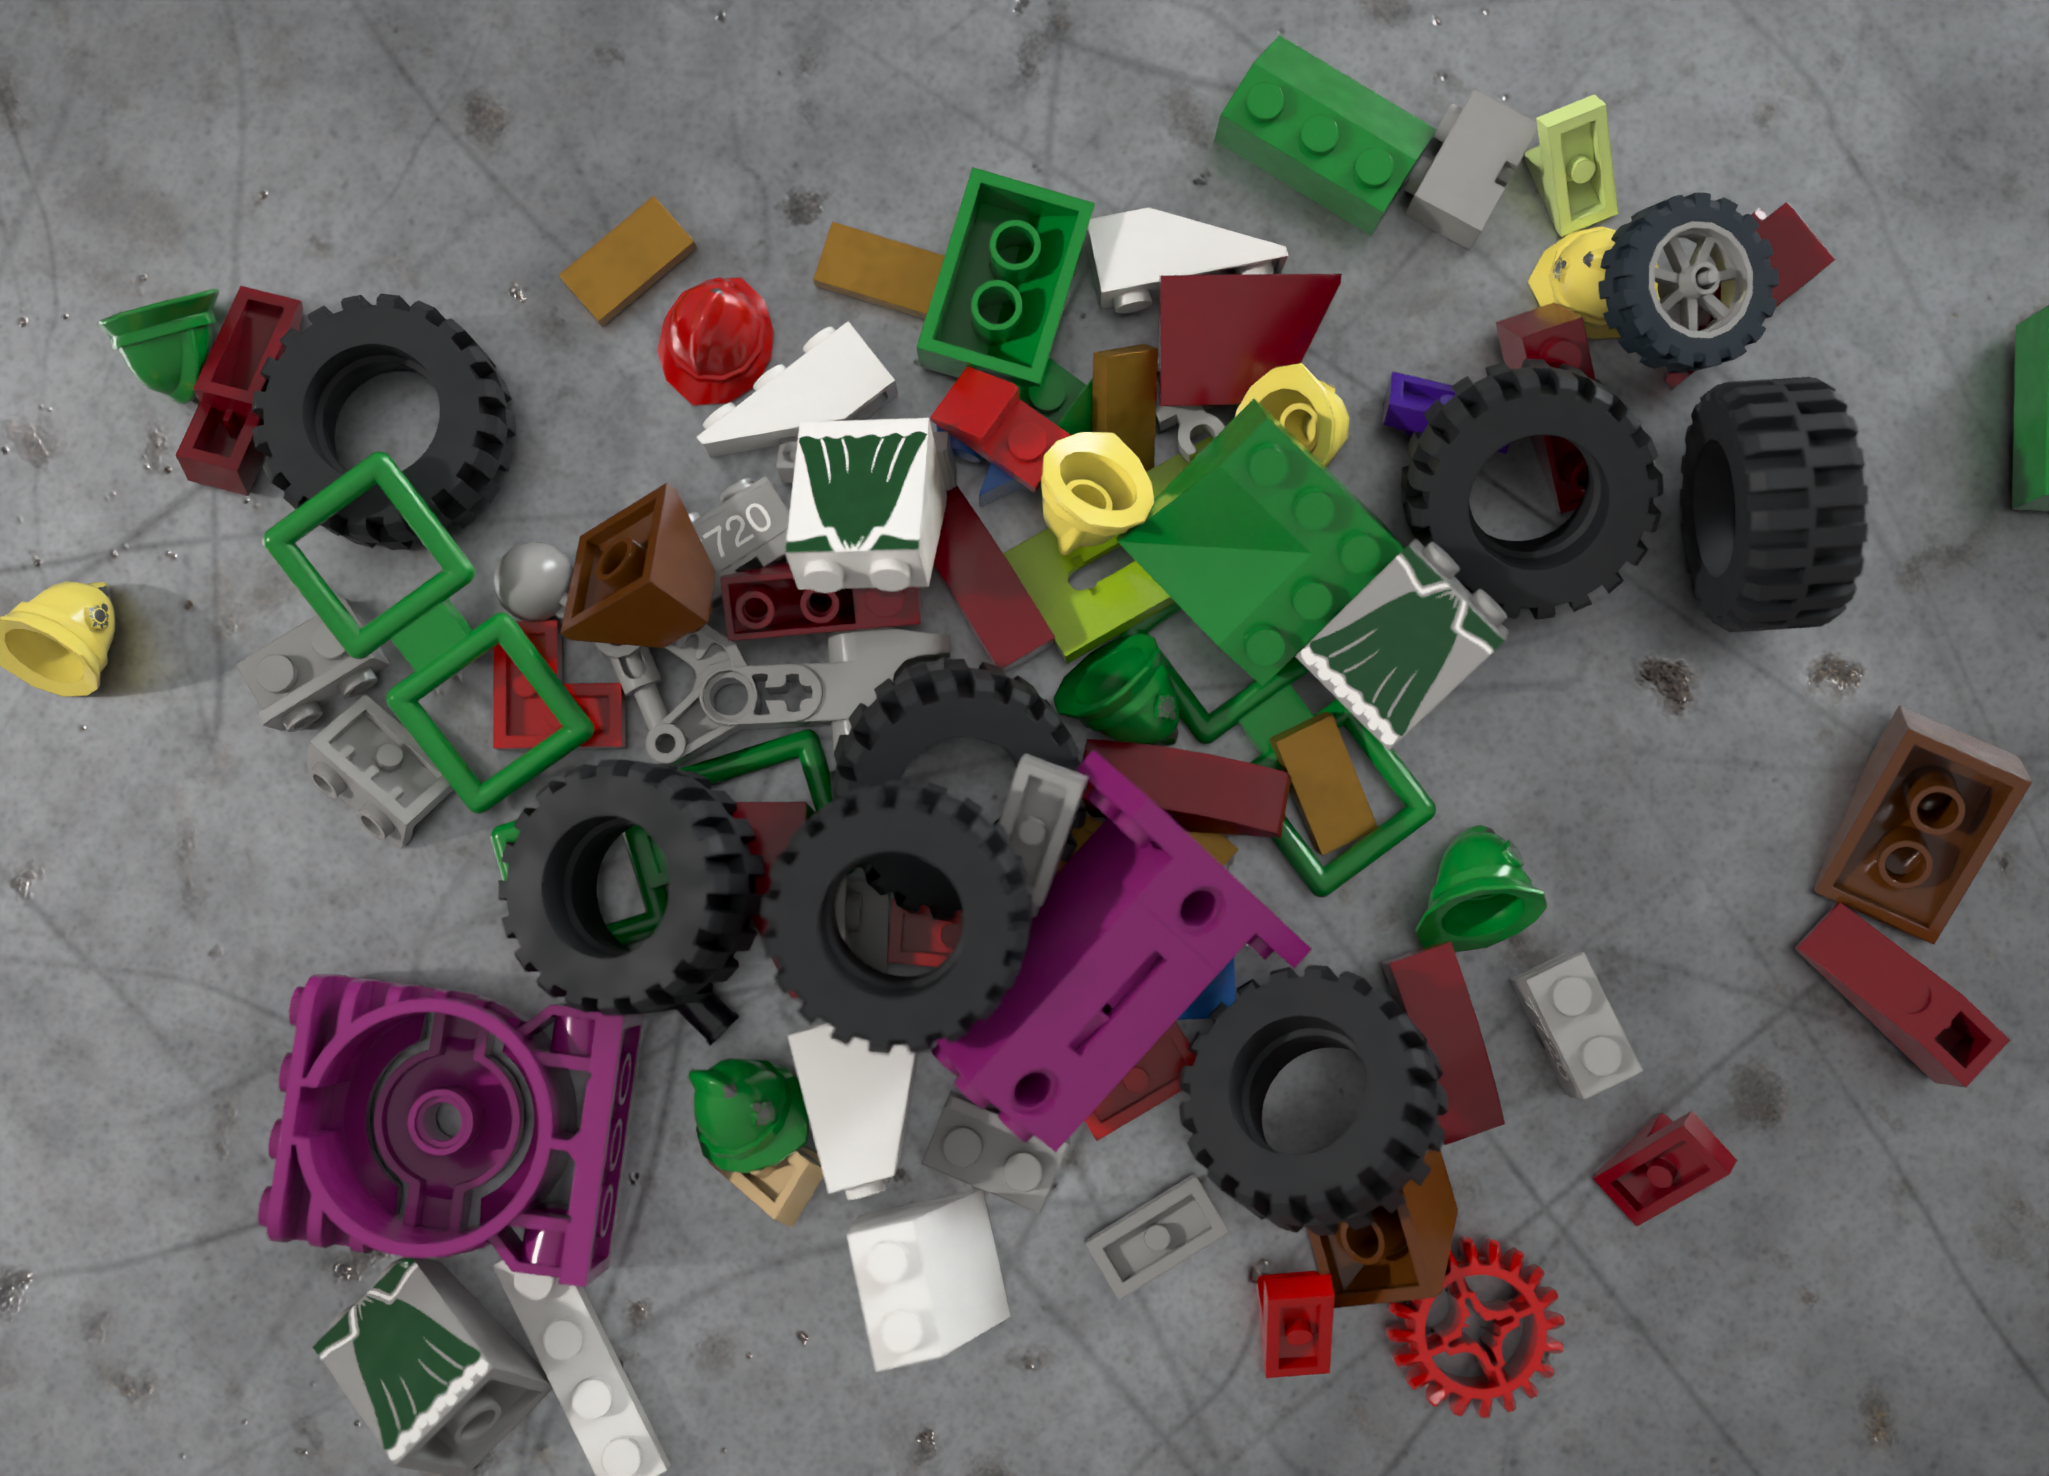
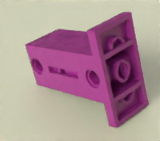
M1095 750L1088 755L1076 770L1080 774L1088 776V781L1095 787L1086 798L1108 818L1054 876L1046 902L1040 907L1036 918H1031L1030 937L1020 970L1011 989H1007L1003 995L999 1007L985 1021L979 1019L972 1024L967 1035L952 1043H949L945 1038L937 1040L936 1046L931 1050L935 1058L958 1077L954 1084L970 1101L983 1110L989 1103L993 1104L1001 1110L998 1118L1019 1139L1028 1143L1035 1136L1055 1152L1246 943L1264 960L1275 951L1294 969L1312 950L1156 803Z

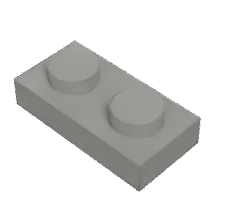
M1192 1174L1089 1237L1084 1242L1117 1299L1121 1300L1229 1234L1230 1231L1197 1176Z

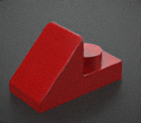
M968 366L930 416V421L943 430L948 431L953 437L1034 493L1041 485L1044 455L1056 441L1071 436L1021 401L1020 388L1017 385Z
M1304 1271L1259 1276L1257 1279V1293L1265 1378L1330 1373L1335 1297L1331 1274Z

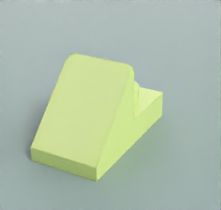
M1594 94L1537 117L1540 145L1527 150L1524 156L1527 167L1556 232L1562 237L1617 215L1618 207L1606 104Z

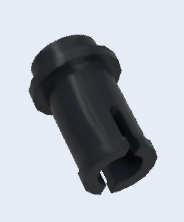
M713 991L712 994L696 1003L681 1004L680 1008L676 1009L706 1039L705 1042L709 1046L739 1018V1015L733 1012Z

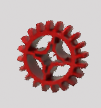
M1468 1236L1459 1238L1458 1257L1454 1258L1450 1250L1442 1290L1447 1287L1445 1292L1449 1302L1448 1313L1442 1321L1431 1326L1432 1333L1425 1336L1426 1319L1436 1297L1408 1300L1407 1302H1389L1387 1304V1309L1392 1314L1405 1318L1403 1323H1396L1386 1327V1336L1391 1341L1408 1342L1392 1353L1393 1362L1398 1367L1414 1365L1408 1371L1405 1381L1413 1390L1428 1384L1425 1399L1434 1407L1443 1403L1449 1396L1450 1411L1456 1416H1463L1472 1398L1476 1413L1481 1418H1489L1492 1412V1398H1497V1401L1507 1412L1515 1411L1516 1401L1512 1392L1517 1388L1531 1399L1537 1397L1538 1390L1529 1381V1378L1535 1371L1546 1378L1554 1376V1369L1542 1360L1544 1352L1552 1354L1562 1353L1564 1351L1563 1343L1548 1336L1547 1331L1559 1329L1564 1326L1565 1321L1564 1317L1558 1312L1543 1310L1554 1304L1559 1296L1557 1291L1550 1286L1536 1288L1542 1281L1545 1272L1536 1264L1521 1270L1525 1254L1515 1247L1505 1252L1501 1258L1500 1243L1495 1239L1486 1238L1479 1255H1477V1248L1473 1239ZM1489 1275L1503 1279L1513 1289L1517 1297L1506 1302L1500 1298L1486 1302L1479 1301L1476 1293L1469 1288L1465 1277ZM1466 1305L1485 1321H1488L1487 1326H1480L1485 1330L1483 1335L1479 1337L1483 1348L1465 1332H1462V1327H1469L1465 1323L1466 1318L1470 1316ZM1523 1318V1329L1519 1344L1513 1355L1505 1362L1501 1351L1502 1341L1507 1333L1520 1326L1519 1319ZM1444 1351L1449 1356L1462 1352L1472 1353L1474 1360L1481 1366L1484 1375L1463 1377L1448 1373L1436 1366L1432 1357Z

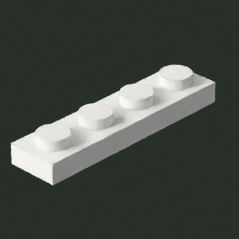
M503 1260L492 1265L595 1475L658 1476L667 1471L671 1464L584 1288L581 1286L558 1284L559 1278L512 1272Z

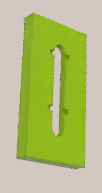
M1211 436L1194 445L1196 456L1213 440ZM1180 453L1146 472L1152 482L1154 499L1188 466L1189 463L1182 458ZM1046 528L1003 553L1054 634L1055 645L1067 664L1175 603L1136 561L1100 580L1096 586L1090 589L1076 590L1070 586L1069 578L1074 572L1121 546L1116 539L1120 534H1117L1104 544L1092 547H1078L1067 556H1062L1059 553L1056 536L1049 528Z

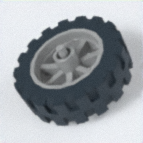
M1704 192L1693 193L1683 197V194L1677 195L1636 212L1631 216L1632 221L1621 225L1612 236L1611 240L1615 244L1612 249L1604 252L1600 268L1606 270L1605 280L1599 282L1600 300L1606 299L1608 312L1603 313L1609 329L1616 328L1621 336L1617 341L1628 354L1636 352L1642 356L1639 362L1653 369L1664 366L1667 367L1666 372L1684 373L1721 365L1723 362L1742 356L1747 352L1745 346L1756 343L1764 334L1766 328L1762 324L1766 318L1773 316L1777 302L1776 299L1771 298L1772 288L1778 286L1779 279L1777 268L1771 269L1769 256L1774 255L1768 238L1762 240L1756 230L1760 227L1757 221L1749 213L1741 215L1737 212L1738 205L1724 197L1718 200H1711V194ZM1678 238H1686L1697 244L1689 262ZM1662 248L1673 272L1655 267ZM1709 256L1714 260L1716 267L1706 262ZM1655 282L1658 283V295L1655 290ZM1720 282H1721V301H1719V300L1712 294L1713 292H1715V291L1717 290V288L1719 287ZM1697 303L1714 318L1700 331H1698ZM1676 304H1680V325L1675 323L1666 313Z

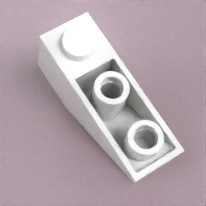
M1149 207L1092 218L1085 237L1099 310L1115 307V312L1121 314L1137 312L1150 307L1152 299L1159 298L1160 275L1281 274L1288 257L1286 246Z
M849 321L837 330L829 326L815 334L804 345L803 351L806 354L789 367L785 368L780 364L765 372L753 385V389L756 392L739 405L735 406L733 403H727L714 411L703 423V427L706 430L699 434L697 439L711 458L780 445L779 441L781 438L798 435L800 422L866 420L898 396L895 379Z

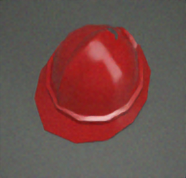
M719 277L706 280L682 292L667 312L663 320L657 347L658 356L666 381L692 406L731 403L752 390L755 382L762 376L771 360L774 335L765 300L742 277L725 279Z

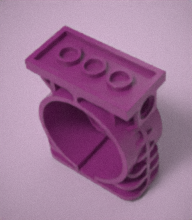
M314 974L308 979L305 987H296L289 1007L290 1024L296 1026L292 1053L288 1052L284 1056L279 1072V1089L281 1092L286 1093L282 1119L275 1121L268 1145L270 1159H275L272 1186L265 1188L258 1209V1223L260 1226L267 1227V1235L270 1241L288 1243L293 1240L308 1241L309 1246L328 1248L332 1245L350 1247V1250L353 1252L367 1253L372 1250H379L392 1255L414 1258L452 1257L492 1245L512 1272L559 1278L558 1284L581 1287L589 1285L609 1268L644 1014L603 1016L601 1012L585 1013L568 1007L567 1003L550 1004L535 1017L529 1019L519 1011L487 996L452 989L425 987L420 984H401L373 978H354L341 974ZM434 1012L429 1049L410 1057L392 1072L379 1093L374 1111V1133L378 1149L389 1168L401 1180L409 1184L405 1215L400 1213L401 1185L386 1171L372 1142L370 1108L376 1087L382 1075L399 1055L413 1045L423 1041L429 1013ZM554 1022L551 1040L543 1030ZM495 1037H498L504 1043L502 1052L517 1066L528 1085L534 1110L533 1133L527 1153L513 1175L499 1188L481 1197L479 1225L468 1227L473 1189L490 1181L505 1169L519 1148L524 1128L525 1107L519 1086L507 1068L492 1057ZM569 1069L592 1073L591 1079H587L581 1128H577V1100ZM443 1102L452 1104L461 1115V1127L455 1137L444 1135L436 1124L435 1115ZM571 1156L576 1164L570 1206L542 1203L560 1180ZM511 1226L525 1228L523 1242Z

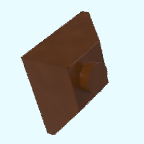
M665 483L580 536L560 632L561 635L572 641L664 648L687 634L699 631L708 623L712 613L711 601L716 572L674 487Z
M1427 1149L1423 1161L1432 1170L1420 1186L1410 1179L1399 1191L1407 1201L1394 1212L1390 1213L1382 1205L1372 1210L1374 1224L1354 1230L1347 1223L1341 1222L1338 1223L1339 1229L1336 1235H1315L1307 1229L1320 1274H1331L1335 1295L1334 1308L1434 1298L1441 1294L1458 1214V1207L1441 1150L1435 1152Z

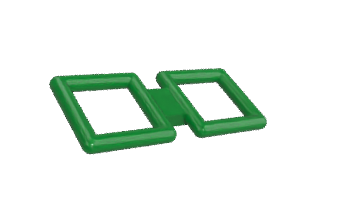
M372 453L264 533L262 541L266 550L349 656L354 659L366 658L385 643L392 640L415 670L389 689L386 694L387 705L471 812L476 814L487 812L593 736L594 725L511 615L504 612L496 613L472 630L449 600L452 595L472 582L475 577V568L387 453ZM378 484L443 570L361 628L300 550L296 542ZM500 644L563 727L481 783L418 701Z
M1175 602L1119 634V636L1149 635L1152 630L1182 608ZM1159 648L1160 655L1167 662L1168 675L1174 684L1178 696L1179 717L1200 743L1210 744L1238 725L1260 754L1250 763L1282 771L1269 738L1326 711L1334 716L1338 729L1344 725L1405 807L1326 866L1321 864L1288 818L1284 817L1281 838H1270L1314 896L1322 898L1330 895L1435 816L1436 805L1395 750L1393 748L1388 750L1338 699H1335L1315 715L1312 714L1291 686L1309 672L1295 656L1264 687L1254 680L1211 713H1208Z
M810 729L801 730L679 769L695 772L709 779L711 785L799 758L816 813L831 801L833 802L831 774L820 738L815 731ZM516 820L496 826L490 836L502 880L504 881L507 880L509 864L503 863L501 860L506 842H516L520 833L519 830L514 828ZM639 825L629 828L622 834L646 912L606 924L612 935L623 945L651 937L661 923L669 899L665 887L670 885L669 872L664 855L653 837ZM854 867V868L848 873V875L851 874V873H853L856 868Z

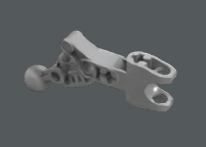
M525 542L512 547L499 559L494 573V592L500 605L516 618L525 621H544L556 616L563 621L573 568L568 557L557 547L543 542ZM705 624L699 631L687 634L664 647V649L688 663L695 670L697 677L692 692L668 714L656 686L663 680L649 647L594 642L596 647L606 657L610 658L625 696H635L649 729L645 741L647 753L659 764L677 767L741 730L832 726L833 758L835 759L834 751L839 736L848 735L851 730L850 715L859 703L869 707L877 699L874 688L888 678L895 683V679L908 666L950 657L949 635L909 631L895 627L827 632L829 663L752 666L746 663L735 642L728 641L727 637ZM766 681L765 688L769 695L788 693L790 682L800 681L804 692L812 693V698L802 700L800 711L796 712L790 711L786 701L766 700L769 714L760 715L762 698L757 683ZM731 683L740 684L747 688L748 700L742 711L730 716L722 715L716 711L714 704L715 695L720 688ZM954 739L942 741L933 746L954 743Z

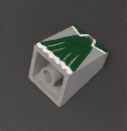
M1417 539L1410 543L1295 656L1388 750L1505 641L1509 633L1501 624L1507 618L1503 609L1481 589H1478L1472 595L1454 577L1460 570L1459 566L1434 542H1431L1426 548Z
M403 1257L389 1264L380 1273L377 1280L378 1283L355 1305L343 1310L334 1318L330 1325V1330L313 1348L394 1466L446 1476H466L553 1388L543 1368L442 1263L427 1258Z

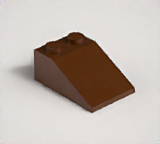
M1899 705L1865 765L1816 880L1814 891L1935 945L2032 784V780L2020 757Z

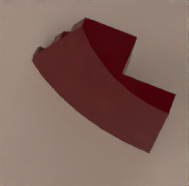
M1342 273L1160 275L1159 405L1240 404L1249 388L1271 369L1301 363L1341 284Z

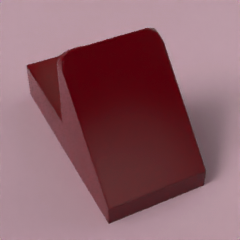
M1690 1111L1674 1122L1666 1114L1661 1113L1654 1117L1596 1172L1593 1180L1637 1227L1730 1175L1737 1159L1693 1111Z

